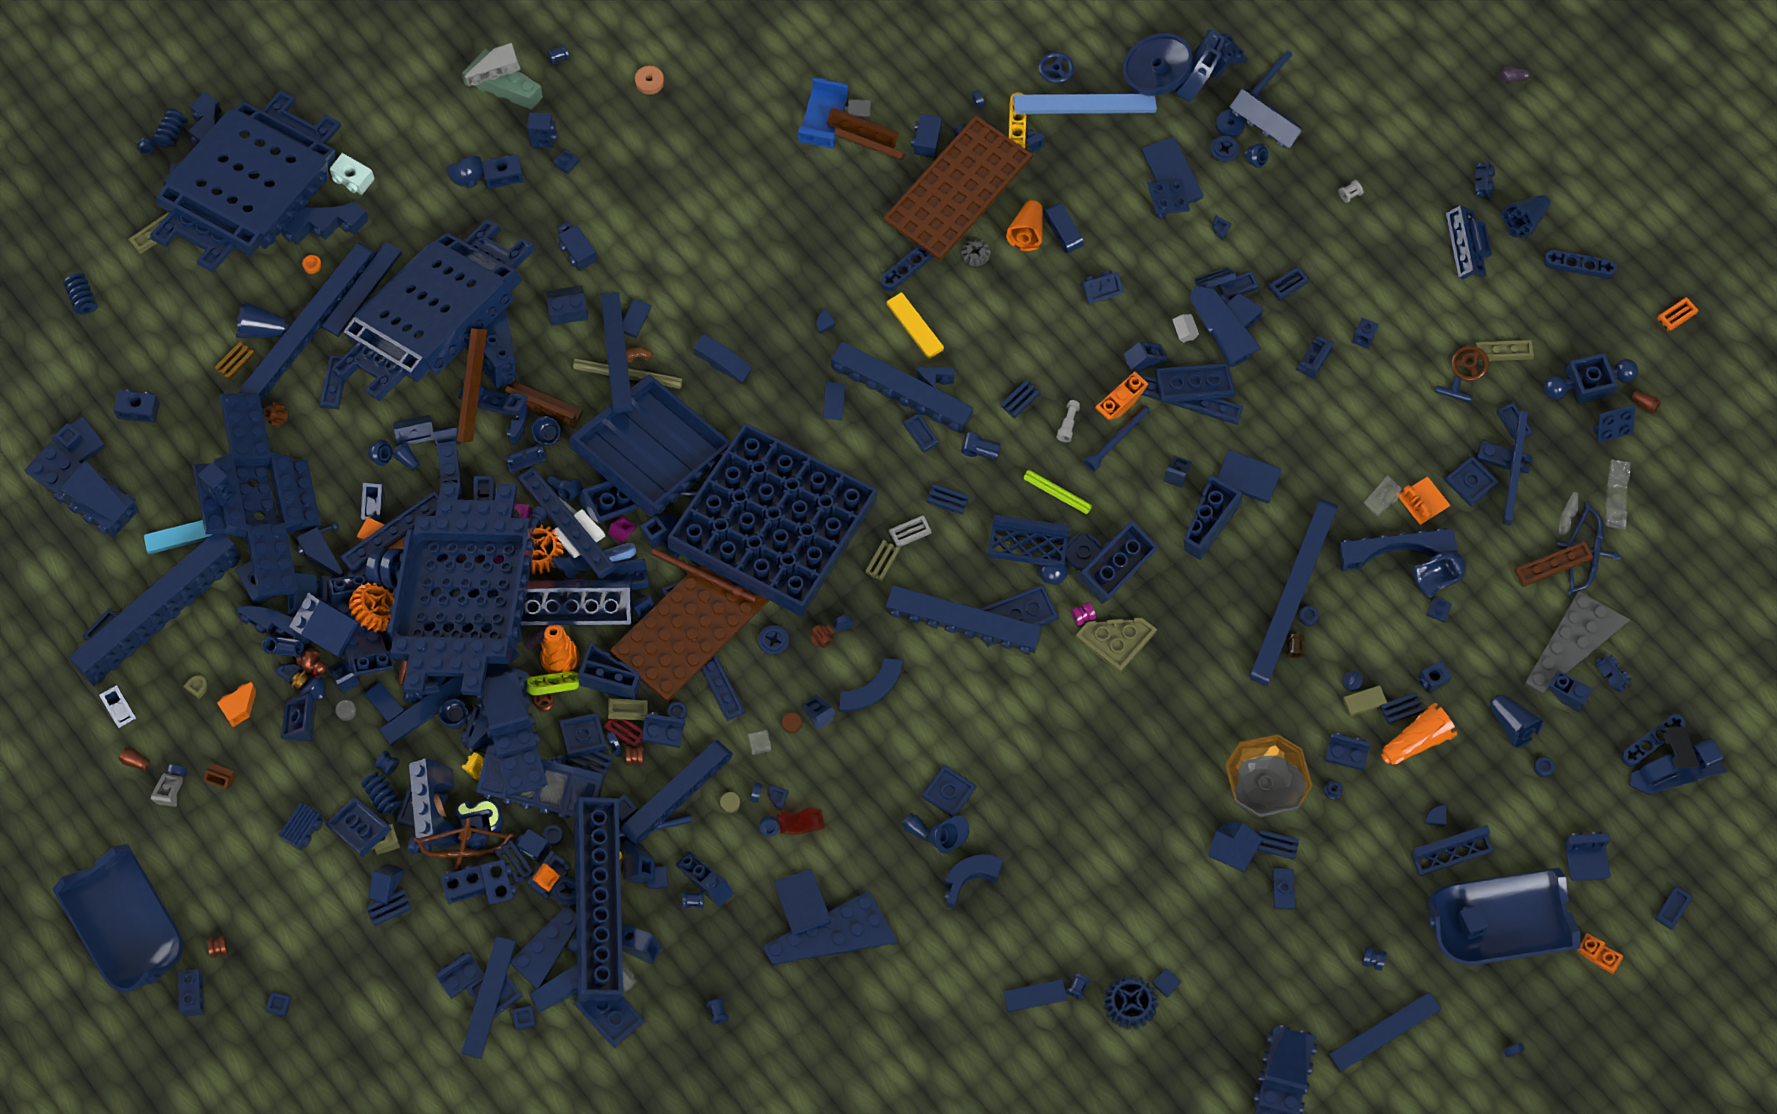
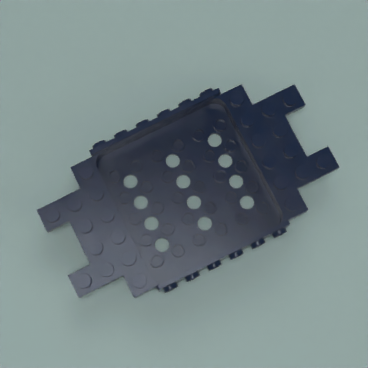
M281 90L262 110L242 101L233 110L229 109L165 179L164 187L156 196L157 206L168 211L169 214L150 234V239L167 247L178 235L204 249V253L197 259V265L212 273L235 248L249 256L260 245H262L263 249H266L275 242L278 234L286 229L287 224L295 219L297 212L307 205L308 200L317 193L318 188L327 182L329 178L328 167L335 160V149L325 144L339 130L341 122L326 114L315 126L288 112L294 105L295 98ZM246 132L250 134L246 139L239 136L241 133ZM264 141L265 145L258 147L255 145V142ZM279 149L281 152L278 155H272L270 151ZM225 156L228 158V161L225 163L218 161L219 157ZM291 157L296 159L294 163H287L285 161ZM235 165H242L244 169L236 171L233 167ZM257 173L259 174V178L251 179L249 178V175ZM198 181H205L207 183L204 187L196 185ZM270 181L275 183V185L271 188H268L264 185L266 182ZM216 189L222 191L220 195H213L211 192ZM235 197L238 199L234 204L227 202L229 198ZM252 206L253 210L251 212H245L243 211V207Z
M488 219L465 241L445 233L434 242H430L353 315V320L343 333L349 342L355 346L331 370L343 380L350 377L358 368L370 374L376 379L365 391L369 396L378 401L405 376L418 382L429 370L437 375L469 344L471 328L484 329L514 300L511 291L522 281L515 269L536 250L534 244L521 238L509 250L491 240L501 229L499 225ZM447 270H453L450 274L445 275ZM459 276H465L462 280L456 281ZM470 283H476L473 287H468ZM421 295H427L424 299L419 300ZM433 301H439L435 306H430ZM444 308H450L446 313H441ZM395 320H401L397 325H392ZM406 327H412L411 330L404 332ZM418 333H424L422 337L415 338Z
M441 483L436 515L416 516L414 532L412 529L407 530V535L403 538L404 551L400 554L401 566L400 570L397 571V587L393 590L394 603L390 606L391 619L387 623V633L393 640L391 648L393 659L408 661L403 687L405 693H424L427 676L463 677L461 688L463 695H482L487 664L510 663L513 648H517L534 550V539L531 538L533 526L530 519L513 518L518 490L516 484H497L494 501L460 500L462 490L460 483ZM440 555H447L448 559L445 562L440 563L437 561ZM465 555L467 559L463 563L456 562L458 556ZM480 555L485 556L483 563L478 564L475 562L476 557ZM497 556L504 557V561L501 564L494 563V559ZM439 588L442 590L439 596H431L434 589ZM459 589L461 591L460 595L451 597L450 593L452 590ZM472 590H479L477 597H469V593ZM492 590L498 591V595L495 598H489L488 593ZM434 623L435 628L432 631L428 632L425 630L427 624ZM454 624L452 631H444L445 625ZM472 624V631L468 633L463 632L465 625ZM485 625L492 626V630L489 633L482 632V628Z

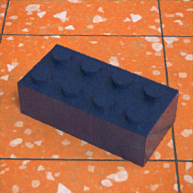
M1130 521L1084 567L1076 578L1103 604L1117 592L1159 547L1133 521Z

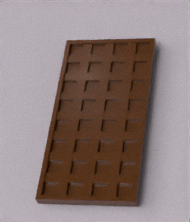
M975 116L883 218L884 222L941 261L1028 164L1033 155L978 116Z
M700 564L696 566L730 584L739 585ZM689 573L610 650V654L619 662H623L640 673L641 681L667 703L770 600L745 588V591L757 596L756 602L752 603L742 597L737 598L732 595L733 593Z

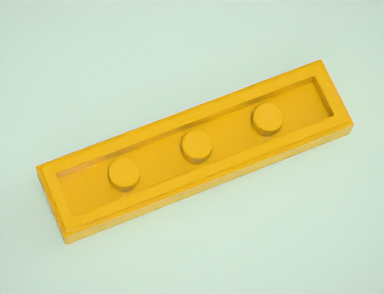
M902 292L887 301V306L928 359L944 350V346Z

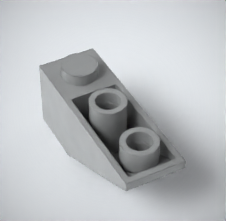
M512 43L494 48L465 75L468 85H479L483 81L494 80L499 76L513 74L521 70Z

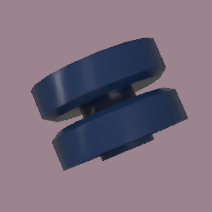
M377 548L373 550L366 564L368 582L371 585L376 583L379 587L383 585L384 589L393 591L397 587V571L400 570L401 566L400 554L403 553L404 549Z

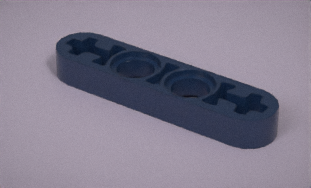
M917 246L882 276V288L885 291L895 290L934 256ZM918 256L921 258V261L913 263L911 258ZM904 267L908 270V272L906 274H900L898 272V269ZM893 279V284H886V280L891 281Z
M1557 250L1548 251L1544 258L1545 266L1550 269L1601 278L1613 277L1617 269V265L1612 260ZM1572 259L1575 261L1576 265L1569 266L1566 263V260ZM1590 262L1594 265V268L1587 269L1584 264ZM1606 266L1609 267L1610 272L1606 271Z
M1677 714L1667 718L1629 746L1622 754V762L1629 767L1639 764L1666 743L1665 739L1661 740L1656 737V731H1663L1666 734L1665 728H1669L1673 722H1678V727H1685L1684 718ZM1641 742H1648L1651 745V750H1644L1641 747ZM1636 751H1638V754L1635 756L1634 759L1629 760L1627 758L1629 755H1632Z

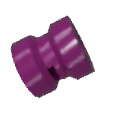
M1090 602L1084 603L1081 607L1070 609L1072 618L1077 626L1083 625L1085 621L1096 619L1095 611Z

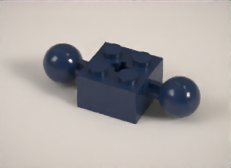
M1605 353L1569 362L1565 370L1568 379L1565 380L1560 376H1551L1545 381L1543 390L1547 397L1554 400L1561 399L1568 390H1572L1577 404L1612 396L1618 386L1616 379L1623 383L1633 381L1638 375V366L1630 359H1622L1611 369Z

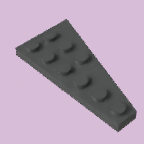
M1578 591L1524 686L1542 695L1549 689V685L1557 670L1564 674L1570 672L1578 663L1582 662L1619 629L1629 623L1630 619Z

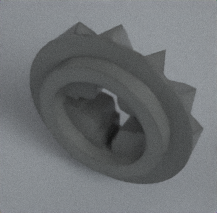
M974 239L967 241L962 246L961 256L968 265L981 266L989 260L990 249L983 240ZM973 249L979 250V255L976 253L972 254Z

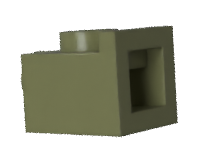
M393 824L389 825L392 830L384 836L385 839L379 841L371 849H375L377 855L400 848Z

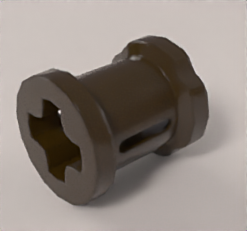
M1301 634L1288 635L1289 651L1287 656L1291 658L1303 657L1305 655L1303 651L1304 636Z

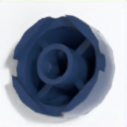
M480 156L462 159L456 166L453 163L446 168L452 182L458 186H467V188L477 186V181L484 174Z

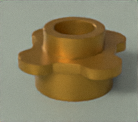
M305 670L302 673L297 672L291 679L293 682L292 688L295 686L300 689L309 679L305 675Z

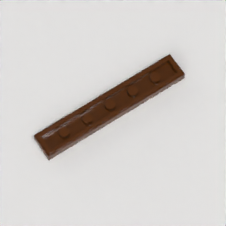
M471 328L457 441L473 442L487 329Z

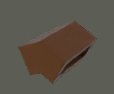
M211 763L205 772L203 781L227 789L232 785L236 774L232 770Z

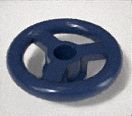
M1052 52L1042 57L1038 69L1043 79L1050 83L1058 84L1066 82L1071 78L1074 72V64L1066 54ZM1058 57L1052 65L1044 66L1048 59ZM1063 60H1065L1069 66L1067 74L1063 71L1061 66Z

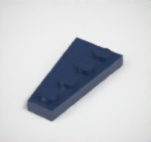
M566 905L511 960L510 965L536 990L542 986L543 981L551 972L554 963L562 954L565 945L576 931V913Z

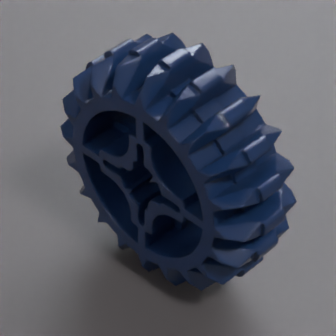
M1124 975L1123 982L1116 978V984L1110 983V989L1105 991L1107 996L1104 997L1103 1001L1108 1004L1104 1005V1010H1110L1107 1013V1017L1114 1016L1112 1019L1113 1024L1120 1021V1028L1123 1027V1024H1127V1030H1130L1131 1025H1134L1135 1030H1137L1139 1023L1145 1027L1146 1021H1152L1151 1015L1155 1016L1157 1013L1153 1008H1158V1003L1154 1002L1158 999V995H1151L1155 988L1148 989L1150 982L1147 981L1143 984L1142 977L1136 981L1135 975H1132L1130 980H1128L1127 975ZM1133 988L1136 989V991L1133 993H1129L1126 990L1123 991L1122 989ZM1116 994L1120 997L1119 1000L1123 1004L1120 1010L1116 1008L1114 1002ZM1142 994L1147 1001L1146 1010L1142 1008L1143 1005L1139 1002ZM1136 997L1134 1004L1131 1003L1126 1007L1127 1002ZM1134 1012L1136 1015L1139 1014V1016L1129 1017L1125 1014Z

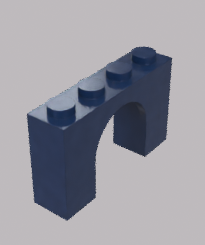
M426 758L410 763L416 837L422 839L459 829L457 824L448 822L440 816L434 802V791L439 793L455 788L453 769ZM459 833L426 841L425 843L446 849L460 844Z

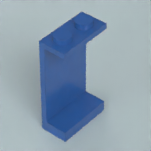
M813 78V89L803 125L799 127L798 142L834 149L837 138L834 133L836 128L827 125V121L832 107L844 112L848 97V85L842 82L827 81L824 78Z

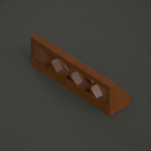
M517 382L514 383L512 388L507 386L505 390L507 395H510L512 392L527 396L528 399L525 403H527L529 410L553 418L572 428L576 427L583 414L582 409Z

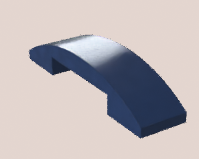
M480 385L477 407L495 413L515 415L521 412L528 397L512 392L510 395L486 390ZM463 388L460 394L458 395V398L461 400L463 396Z

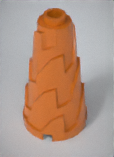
M549 625L544 632L541 644L540 661L542 667L549 674L574 671L580 659L576 645L566 635L561 626Z
M1437 703L1428 706V709L1419 715L1400 735L1383 747L1381 758L1387 765L1389 763L1391 765L1398 764L1413 755L1457 736V731L1451 732V729L1455 726L1441 707L1437 710L1435 709L1438 706Z

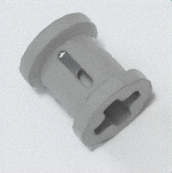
M1354 180L1349 186L1340 188L1339 194L1341 199L1348 203L1351 198L1362 195L1363 189L1361 184Z

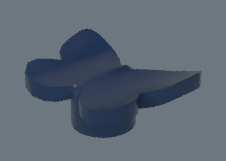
M569 553L566 558L557 557L552 559V563L558 570L563 572L566 579H574L576 572L584 573L590 568L580 555L574 558Z

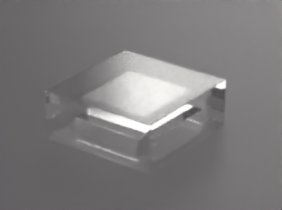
M767 730L748 734L752 755L771 751Z

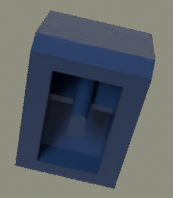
M1174 455L1167 467L1164 481L1182 488L1192 462Z
M346 659L328 668L342 694L359 685L357 677L350 671Z
M388 864L374 870L369 899L388 905L405 870Z

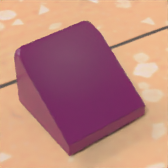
M621 516L611 524L608 534L623 544L637 526Z

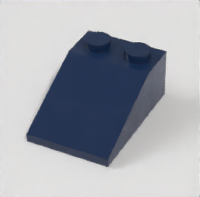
M308 593L289 627L340 657L359 622L325 599Z

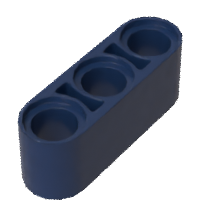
M1061 202L1043 209L1048 225L1066 253L1084 246L1081 234Z

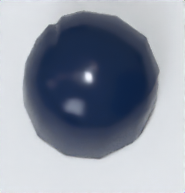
M543 416L535 420L532 424L531 432L533 438L539 444L550 446L559 441L562 429L555 419Z
M1050 556L1052 560L1061 561V558L1058 556ZM1065 562L1064 568L1038 565V576L1045 583L1053 585L1062 583L1068 575V566Z
M459 699L447 700L440 706L438 718L449 728H460L467 722L468 706Z

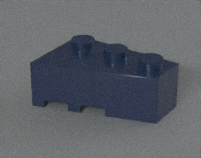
M590 642L578 674L579 686L635 700L641 685L640 673L623 662L617 661L609 653L603 652Z

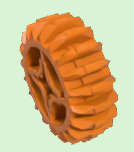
M541 524L539 528L535 527L531 538L534 539V548L536 549L533 550L530 567L533 575L536 571H539L542 575L545 569L547 572H550V566L556 568L552 563V559L564 554L562 550L564 546L558 541L559 536H554L556 530L552 531L550 526L544 529V525ZM550 544H552V545H553V550H552V552L550 553V555H548V554H547V549L549 548L548 546H549Z
M367 583L359 586L352 593L349 601L351 616H355V620L361 623V627L366 626L367 630L372 628L374 632L379 630L384 632L387 630V623L391 619L390 606L394 603L393 594L389 592V589H384L383 585L379 587L376 583L372 585Z

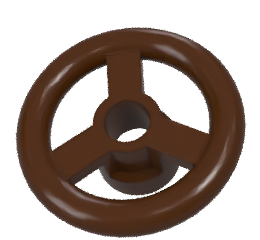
M1476 346L1460 348L1455 352L1451 360V368L1455 376L1467 382L1482 378L1489 367L1486 353ZM1468 351H1473V352H1474L1473 354H1472V353H1467V354H1465V355L1462 357V360H1458V358H1459V356H1460L1461 354H1463V353H1465V352H1468ZM1480 355L1483 360V367L1478 373L1475 366ZM1467 361H1473V363L1468 365ZM1457 366H1464L1470 369L1473 376L1461 374Z

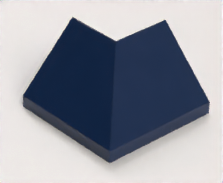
M1227 822L1216 830L1209 857L1245 873L1263 838L1243 822Z

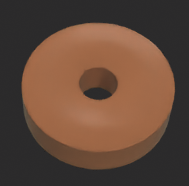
M645 66L639 69L635 75L637 89L644 94L659 92L664 85V77L661 70L654 66Z

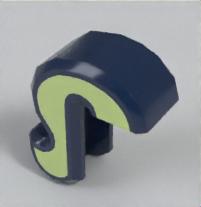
M483 799L472 807L469 801H463L456 806L455 813L460 824H462L461 819L481 816L483 821L489 820L492 832L500 833L502 831L504 819L501 809L495 801Z

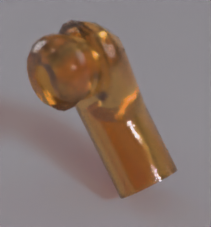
M641 347L627 349V361H634V357H641L650 361L653 352Z

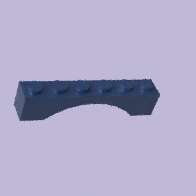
M1440 528L1432 532L1423 530L1415 534L1406 532L1398 536L1383 535L1380 538L1374 539L1372 537H1365L1357 541L1352 539L1340 542L1338 554L1341 569L1345 571L1361 569L1375 556L1389 551L1410 550L1433 557L1444 551L1457 552L1458 548L1454 530Z

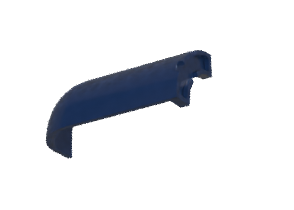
M125 844L112 847L103 857L94 862L95 867L88 871L84 868L76 873L61 877L52 890L103 979L117 991L131 992L148 984H154L161 976L166 974L179 961L183 951V943L176 925L130 846Z
M1560 868L1451 884L1438 889L1429 898V927L1433 928L1435 938L1442 952L1449 959L1457 963L1478 965L1580 949V930L1572 912L1568 913L1565 902H1569L1566 876ZM1471 905L1474 907L1479 905L1489 927L1486 934L1467 940L1457 920L1461 909Z

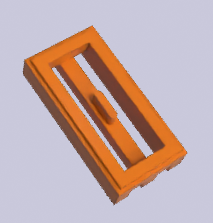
M1686 297L1658 315L1657 319L1661 320L1662 325L1666 326L1667 331L1670 332L1697 314L1699 310ZM1684 304L1688 305L1670 318H1665ZM1690 309L1692 310V311H1690L1689 313H1687L1686 315H1684V316H1682L1681 318H1679L1678 320H1676L1675 322H1673L1672 324H1670V322H1672L1673 320H1675L1676 318H1678L1679 316H1681L1682 314H1684V313L1687 312L1688 310H1690Z

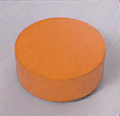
M308 255L302 261V266L308 274H315L321 270L322 264L320 258L316 255Z

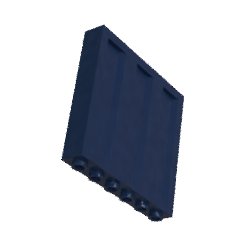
M649 374L630 389L633 411L614 413L612 403L570 437L569 447L649 516L653 517L657 513L660 514L670 502H675L683 491L687 492L695 481H700L706 472L712 471L731 442Z

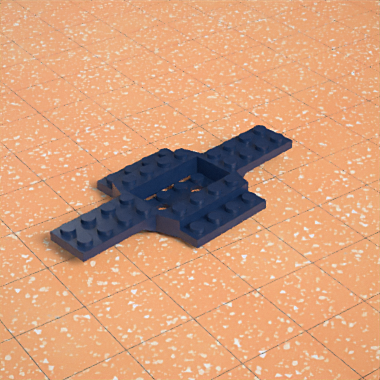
M259 393L221 394L220 402L229 443V455L215 459L213 464L228 476L236 494L230 502L220 506L206 494L197 476L209 464H194L193 472L205 534L225 533L245 538L249 546L258 596L297 594L298 586L287 534L316 527L320 529L321 526L308 460H291L290 456L270 452ZM268 468L270 470L280 523H277L267 474ZM250 479L256 480L258 486L251 487L247 481ZM261 512L265 518L258 520L254 517V513Z

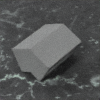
M1192 314L1181 315L1172 319L1178 337L1183 343L1188 340H1194L1199 335Z

